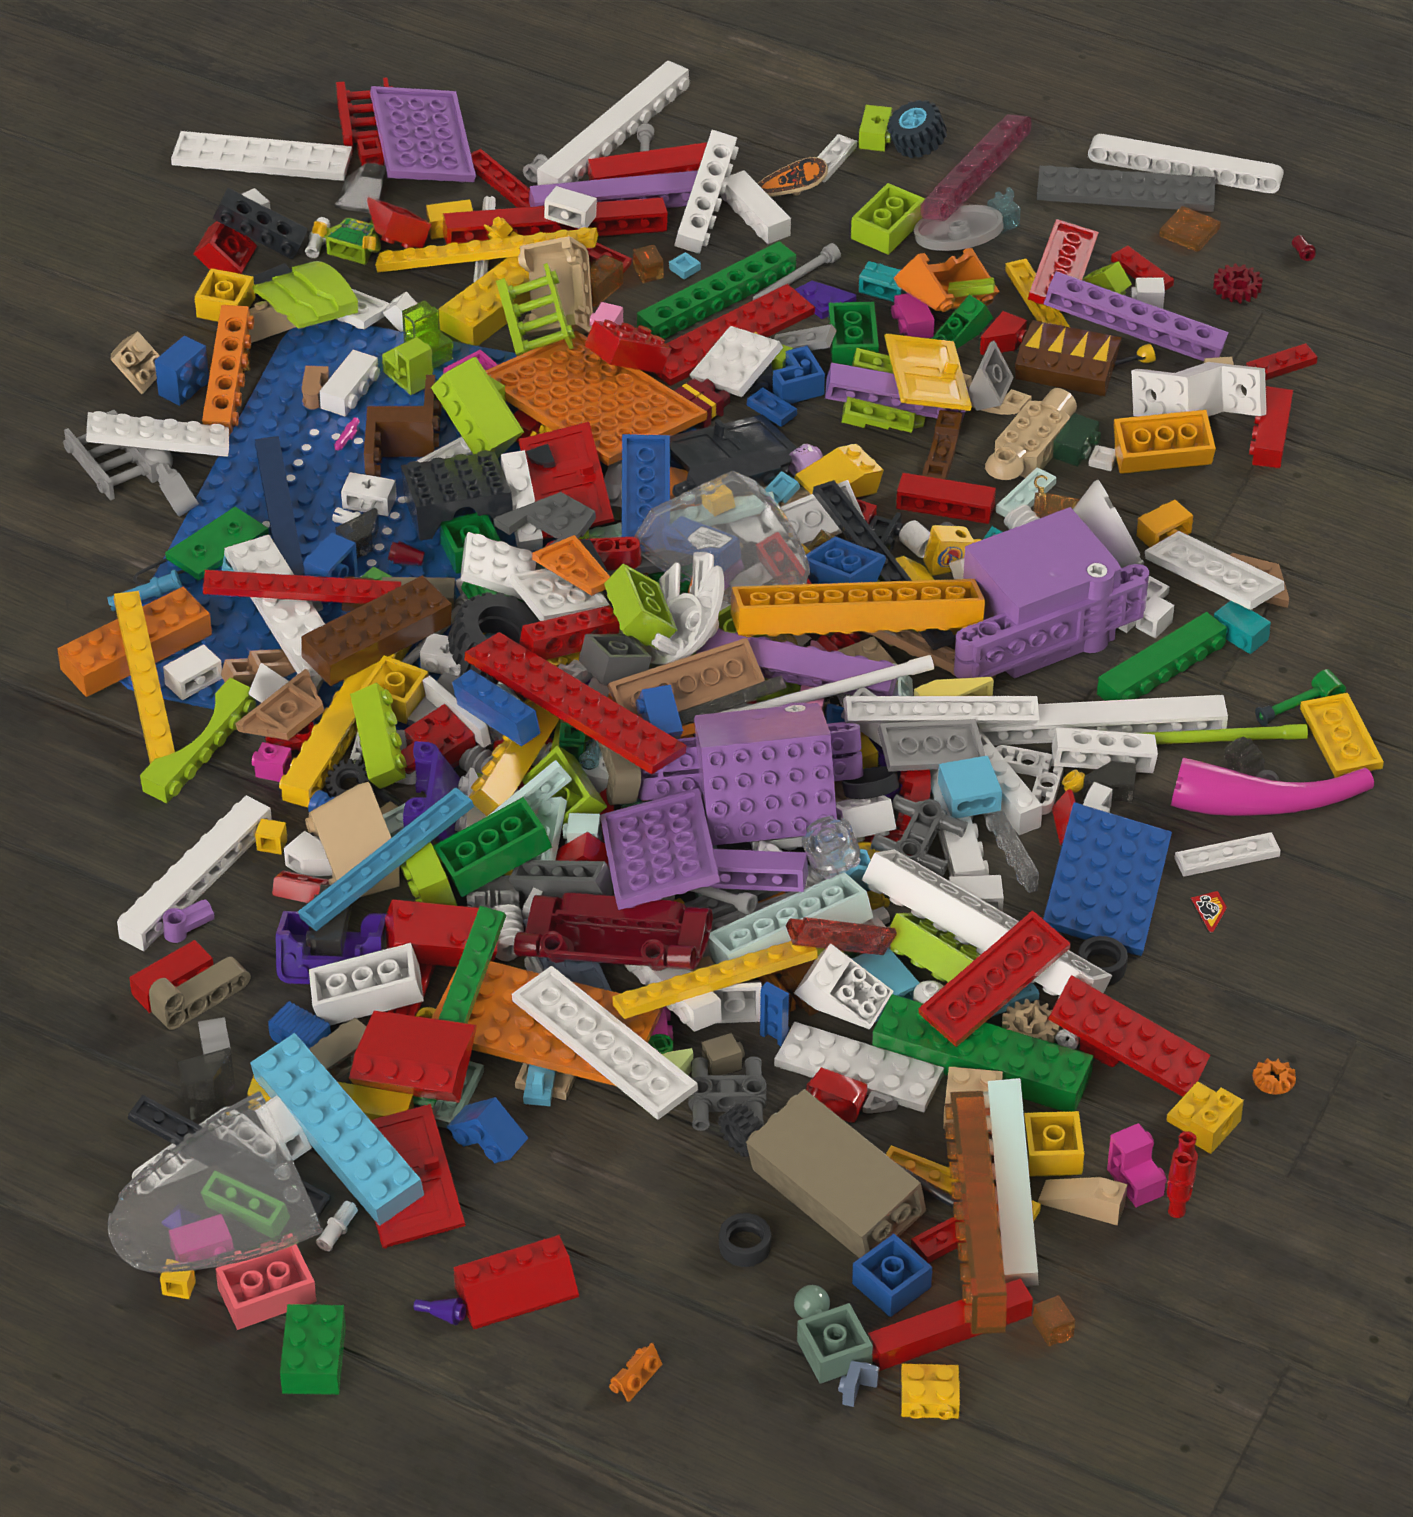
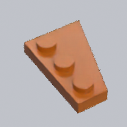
M575 535L532 553V560L591 596L606 590L604 583L610 576Z

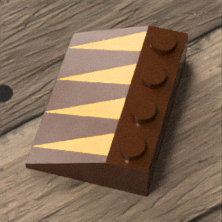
M1032 320L1021 343L1015 362V377L1018 380L1106 396L1122 337Z

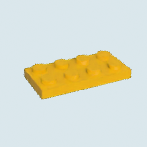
M1348 693L1301 702L1300 710L1335 778L1362 768H1367L1369 771L1383 768L1384 761Z

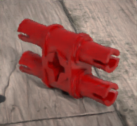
M1189 1131L1182 1132L1179 1135L1178 1148L1173 1153L1169 1171L1167 1197L1170 1200L1168 1213L1174 1218H1181L1185 1215L1186 1202L1191 1198L1196 1176L1198 1154L1195 1151V1143L1197 1138L1194 1133Z

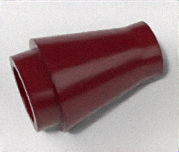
M401 541L398 543L392 542L388 560L393 561V564L422 566L425 552Z

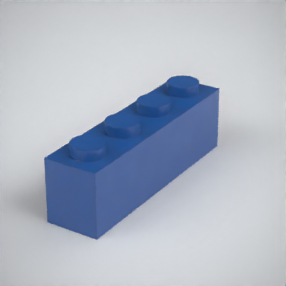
M472 669L452 682L458 706L521 747L541 733L534 709Z

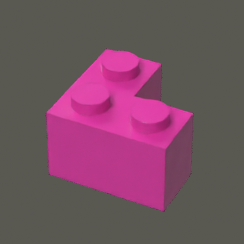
M1139 1123L1110 1136L1107 1170L1115 1181L1127 1184L1126 1195L1135 1207L1164 1196L1165 1183L1167 1182L1164 1171L1158 1168L1152 1161L1154 1140L1151 1134L1145 1132Z

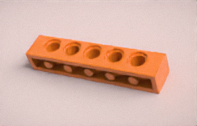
M221 305L202 422L204 425L221 424L224 427H229V435L233 431L234 426H238L239 413L236 411L237 406L240 407L242 403L240 387H244L245 384L243 368L248 366L246 349L251 347L249 330L254 328V316H250L249 306Z

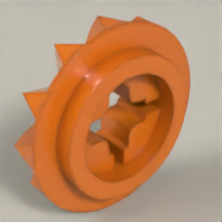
M1267 1058L1264 1063L1258 1062L1253 1070V1081L1265 1093L1274 1095L1284 1094L1295 1085V1069L1290 1068L1289 1062L1281 1063L1279 1058L1276 1061H1271ZM1271 1071L1279 1075V1081L1273 1075H1270Z

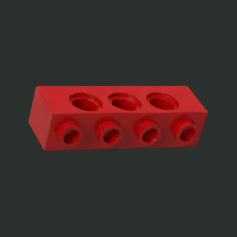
M608 605L523 625L519 644L543 659L548 660L581 652L585 634H619L620 624L613 613L612 607Z

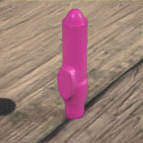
M354 417L344 428V431L334 444L335 450H342L347 441L354 438L358 431L357 425L360 423L358 418Z

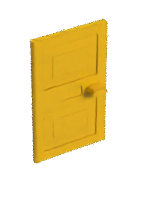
M885 334L884 337L901 403L971 411V401L953 341Z

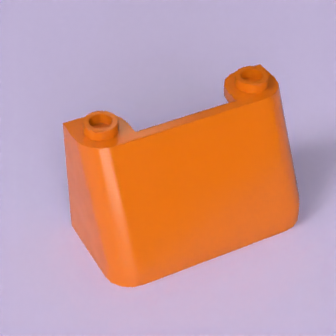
M967 248L963 250L964 254L960 258L956 259L955 256H951L945 263L928 265L927 263L930 260L925 253L917 254L894 277V280L899 288L934 310L946 312L951 309H957L967 297L955 298L953 294H948L949 283L991 277L974 250ZM995 285L993 293L973 295V297L988 306L994 301L993 297L1000 291Z

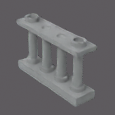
M115 410L106 413L110 415H118V413ZM69 428L64 430L65 440L63 444L66 451L72 453L96 482L99 491L105 493L110 501L115 499L113 486L139 475H146L152 483L158 481L159 475L156 473V467L159 462L146 458L145 452L147 448L103 444L87 451L83 446L90 443L86 442V434L76 438ZM118 448L124 449L127 452L100 464L94 460V458ZM130 461L138 465L110 478L105 473Z

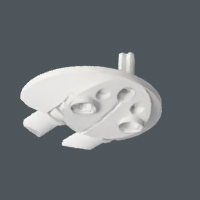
M695 552L693 554V577L689 593L680 595V564L677 562L659 579L660 588L677 631L670 638L659 633L655 635L652 645L659 650L650 645L645 646L635 638L636 642L652 656L650 663L662 666L689 657L716 634L719 627L718 614L724 594V576L721 567L718 565L714 567V555L710 553Z

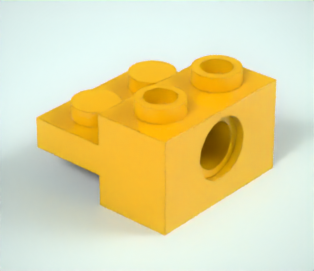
M1197 1081L1167 1114V1122L1183 1131L1194 1133L1197 1138L1195 1145L1211 1154L1241 1121L1244 1100L1223 1088L1215 1092Z

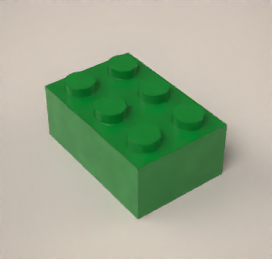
M874 302L829 303L828 325L832 324L836 329L830 345L831 363L852 366L857 348L878 353L879 345Z
M287 1304L280 1368L282 1394L339 1395L346 1329L344 1305Z

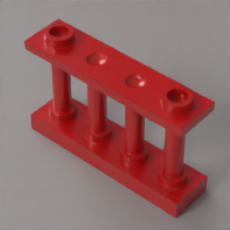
M383 78L384 87H393L389 86L388 78ZM336 82L344 146H352V152H354L353 143H357L358 139L379 137L378 130L359 132L353 130L355 127L377 125L375 117L354 118L353 114L374 112L372 103L352 105L351 103L352 100L371 99L370 90L350 92V90L345 89V82Z

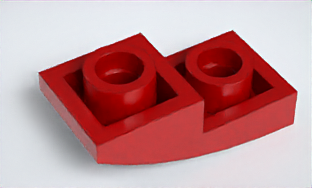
M854 631L850 634L835 632L833 635H821L817 642L828 652L838 651L862 640L860 639L861 635Z

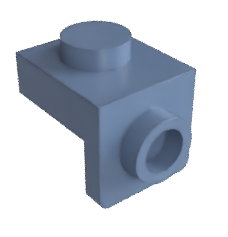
M851 1361L847 1376L842 1375L839 1384V1392L843 1393V1405L854 1407L860 1384L877 1387L879 1378L878 1366L867 1362Z

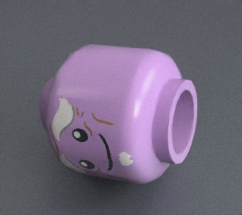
M810 444L801 445L789 454L792 456V462L788 465L789 471L795 476V474L822 458V452L818 447H813Z

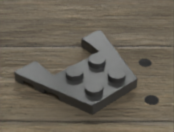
M559 492L495 517L494 526L510 535L526 523H530L555 537L557 540L550 544L552 545L573 535L577 538L583 537L595 521L596 513L591 508Z

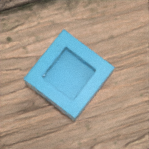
M685 252L669 262V269L681 278L686 279L701 270V263Z

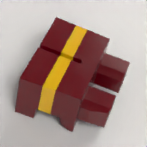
M694 378L674 390L707 411L706 420L698 423L702 428L710 426L711 419L715 416H724V407L730 403V394L724 389L716 393L714 383L708 378L702 382Z

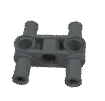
M896 794L892 802L893 811L911 817V820L901 840L896 842L876 833L871 849L880 852L895 849L943 877L948 861L927 854L938 830L943 829L963 837L968 822L947 815L946 810L942 809L941 805L935 800L928 799L916 803Z
M697 1057L691 1061V1078L698 1084V1090L688 1097L689 1108L693 1111L692 1127L695 1130L703 1131L709 1128V1112H727L738 1104L746 1105L748 1111L751 1109L754 1112V1117L757 1116L760 1119L758 1121L759 1124L764 1126L763 1109L767 1104V1084L762 1077V1060L760 1058L749 1057L745 1060L746 1075L708 1076L707 1059Z

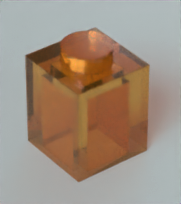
M655 245L633 249V267L642 283L664 278L663 259Z
M1059 1295L1034 1305L1033 1323L1048 1346L1064 1343L1074 1337L1075 1319Z

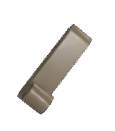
M598 742L609 775L606 788L609 805L636 803L641 784L640 767Z
M227 957L178 987H175L168 979L160 978L149 989L151 1011L168 1029L174 1030L242 990L249 983L251 975L235 958Z

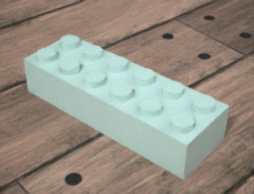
M842 872L805 889L804 892H798L710 932L708 944L712 959L716 964L805 936L815 947L826 939L837 937L850 928L863 925L866 921L873 918L867 891L845 872Z

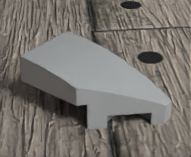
M872 1090L863 1106V1112L877 1113L895 1110L898 1107V1101Z

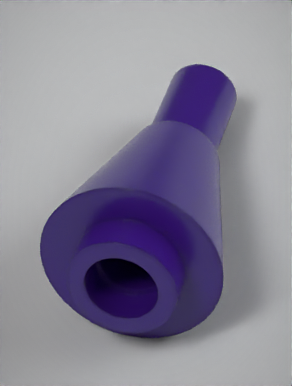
M461 1298L434 1300L432 1302L416 1299L414 1302L415 1311L430 1313L455 1326L460 1321H463L466 1315V1305L463 1304Z

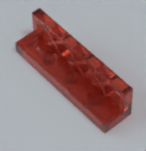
M804 917L803 920L790 918L785 925L793 945L826 948L831 943L842 951L884 955L897 935L895 928Z

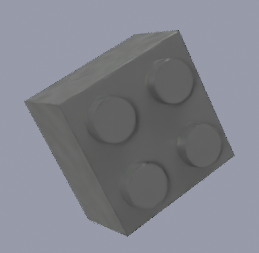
M585 634L579 662L600 684L608 686L610 682L647 671L652 656L631 636L629 637L625 634Z

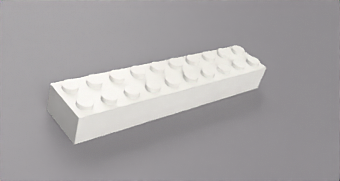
M895 849L874 853L862 878V881L869 884L868 888L870 890L888 895L890 897L889 900L898 906H907L912 909L911 913L916 917L931 920L934 922L933 926L944 932L948 930L955 934L954 938L963 944H972L977 947L976 951L980 954L985 952L1019 922ZM1068 950L1031 983L1037 982L1043 986L1042 989L1045 992L1057 996L1061 994L1067 980L1072 975L1104 993L1112 975Z

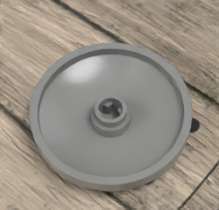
M961 205L933 212L917 222L914 227L915 240L920 246L931 250L951 251L971 248L986 243L998 236L1004 227L1003 217L997 209L983 205Z

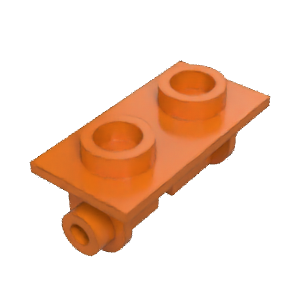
M653 1343L648 1347L637 1349L635 1355L626 1364L628 1369L622 1368L610 1380V1389L614 1393L623 1392L627 1402L631 1401L662 1366Z

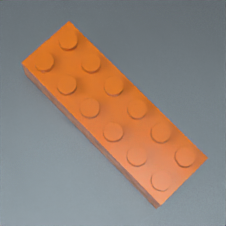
M184 587L142 606L155 663L212 635L210 613ZM118 619L57 648L60 669L86 697L130 676Z

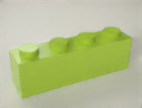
M374 683L351 693L350 696L368 780L381 789L407 778L405 773L407 764L400 750L402 741L396 731L397 718L391 708L393 699L390 692L382 688L378 683Z

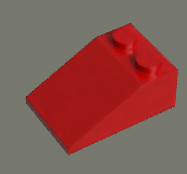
M368 197L367 204L375 232L382 235L383 241L391 244L398 241L405 248L424 247L432 225L431 223L407 209Z

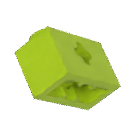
M866 105L859 130V149L885 151L886 144L891 142V136L887 127L889 118L892 116L891 107Z

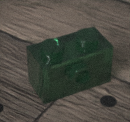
M1074 413L1054 440L1053 458L1078 467L1083 459L1089 457L1091 448L1100 441V422Z

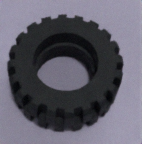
M491 592L483 593L482 596L478 594L466 600L458 610L448 635V648L450 653L453 654L454 662L456 665L460 664V669L464 673L472 669L493 684H498V680L465 661V652L488 639L483 633L497 634L500 632L519 644L522 626L540 622V620L524 601H518L515 596L511 595L508 597L504 596V593L499 592L496 595Z

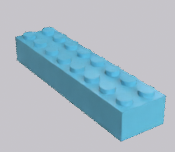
M295 1033L251 1062L255 1080L271 1099L276 1095L280 1097L302 1127L310 1145L379 1226L424 1196L419 1176Z

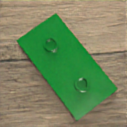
M233 507L166 551L165 556L167 560L197 580H201L204 578L205 570H216L223 565L224 548L269 535L268 527L237 507Z

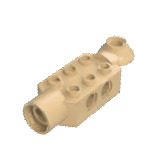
M1054 388L1042 401H1028L996 439L995 452L988 457L985 463L987 473L996 479L1011 480L1019 475L1026 478L1037 467L1043 470L1069 438L1070 417L1077 409L1074 397L1064 389Z

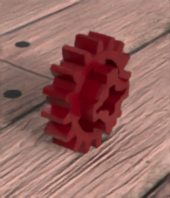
M1234 263L1233 267L1225 265V270L1222 268L1218 269V273L1214 274L1213 289H1216V295L1222 294L1221 299L1229 298L1230 302L1238 300L1239 303H1242V300L1245 299L1250 302L1251 297L1257 298L1258 293H1261L1263 278L1260 277V272H1254L1253 267L1248 269L1245 264L1238 267Z

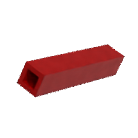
M1020 1278L868 1333V1338L873 1345L872 1362L874 1361L876 1366L879 1367V1371L1030 1317L1032 1316L1033 1298Z

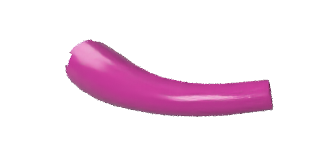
M1183 758L1171 806L1192 812L1225 816L1294 813L1338 803L1368 791L1374 787V779L1367 768H1362L1324 781L1281 782Z

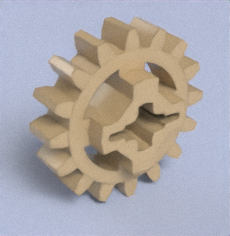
M1025 999V1003L1022 1005L1016 1001L1014 1008L1008 1006L1007 1013H1003L1002 1028L1054 1043L1055 1036L1059 1032V1025L1048 1020L1052 1011L1049 1010V1004L1046 1003L1041 1006L1037 999L1034 1004H1031L1028 999Z

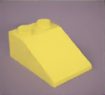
M991 677L934 680L914 689V696H993L994 680Z

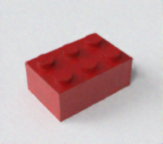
M607 319L604 322L594 320L584 345L610 365L655 373L663 371L672 349L664 343L665 340L663 338L652 335L651 330L647 327L639 326L634 328L627 323L618 325Z

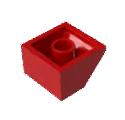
M216 221L209 226L193 254L209 269L241 274L257 245L249 237Z

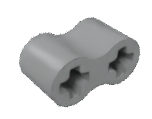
M225 1017L198 1021L205 1065L232 1061Z

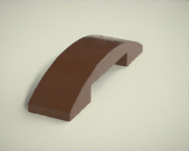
M939 410L933 442L922 476L947 480L957 446L963 413Z

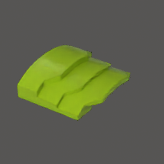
M314 261L292 267L291 273L272 277V281L253 285L254 293L269 302L276 312L287 315V319L298 329L358 313V299L340 273L324 262Z
M860 348L856 349L852 363L853 367L893 373L888 355ZM847 397L842 413V423L863 428L867 424L884 429H889L890 427L912 433L913 429L923 427L925 422V416L852 397Z

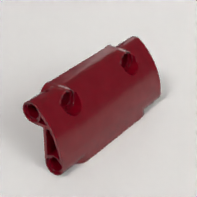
M565 893L562 898H559L558 896L534 895L525 933L518 932L515 935L514 953L516 956L548 958L554 963L575 960L648 966L654 971H662L665 968L694 970L705 952L712 928L713 913L710 908L685 907L684 904L671 900L650 901L633 908L618 910L615 896Z

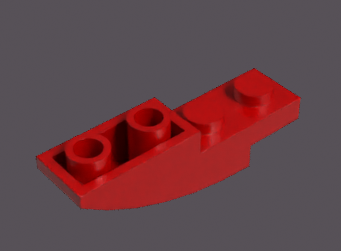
M930 769L901 771L899 777V784H902L900 794L904 795V798L916 803L930 799ZM899 812L896 827H899L901 831H905L911 817Z

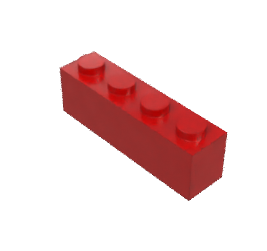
M1266 386V415L1255 416V424L1259 425H1254L1252 439L1256 441H1251L1249 455H1253L1252 465L1281 468L1293 390Z
M903 473L897 490L896 509L989 524L995 506L996 488Z

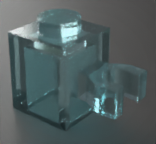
M1010 187L1006 189L1005 195H1002L999 191L996 192L995 198L988 200L987 206L997 209L1002 214L1004 224L1002 232L1020 226L1021 208L1013 201L1014 191Z

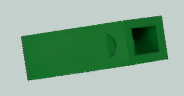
M969 294L932 339L953 341L956 349L978 336L993 319V316L985 304Z

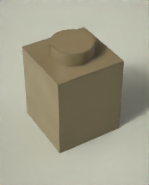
M732 1033L702 1042V1057L708 1060V1072L711 1076L725 1075L742 1069V1058L745 1057L744 1049L741 1042H736Z

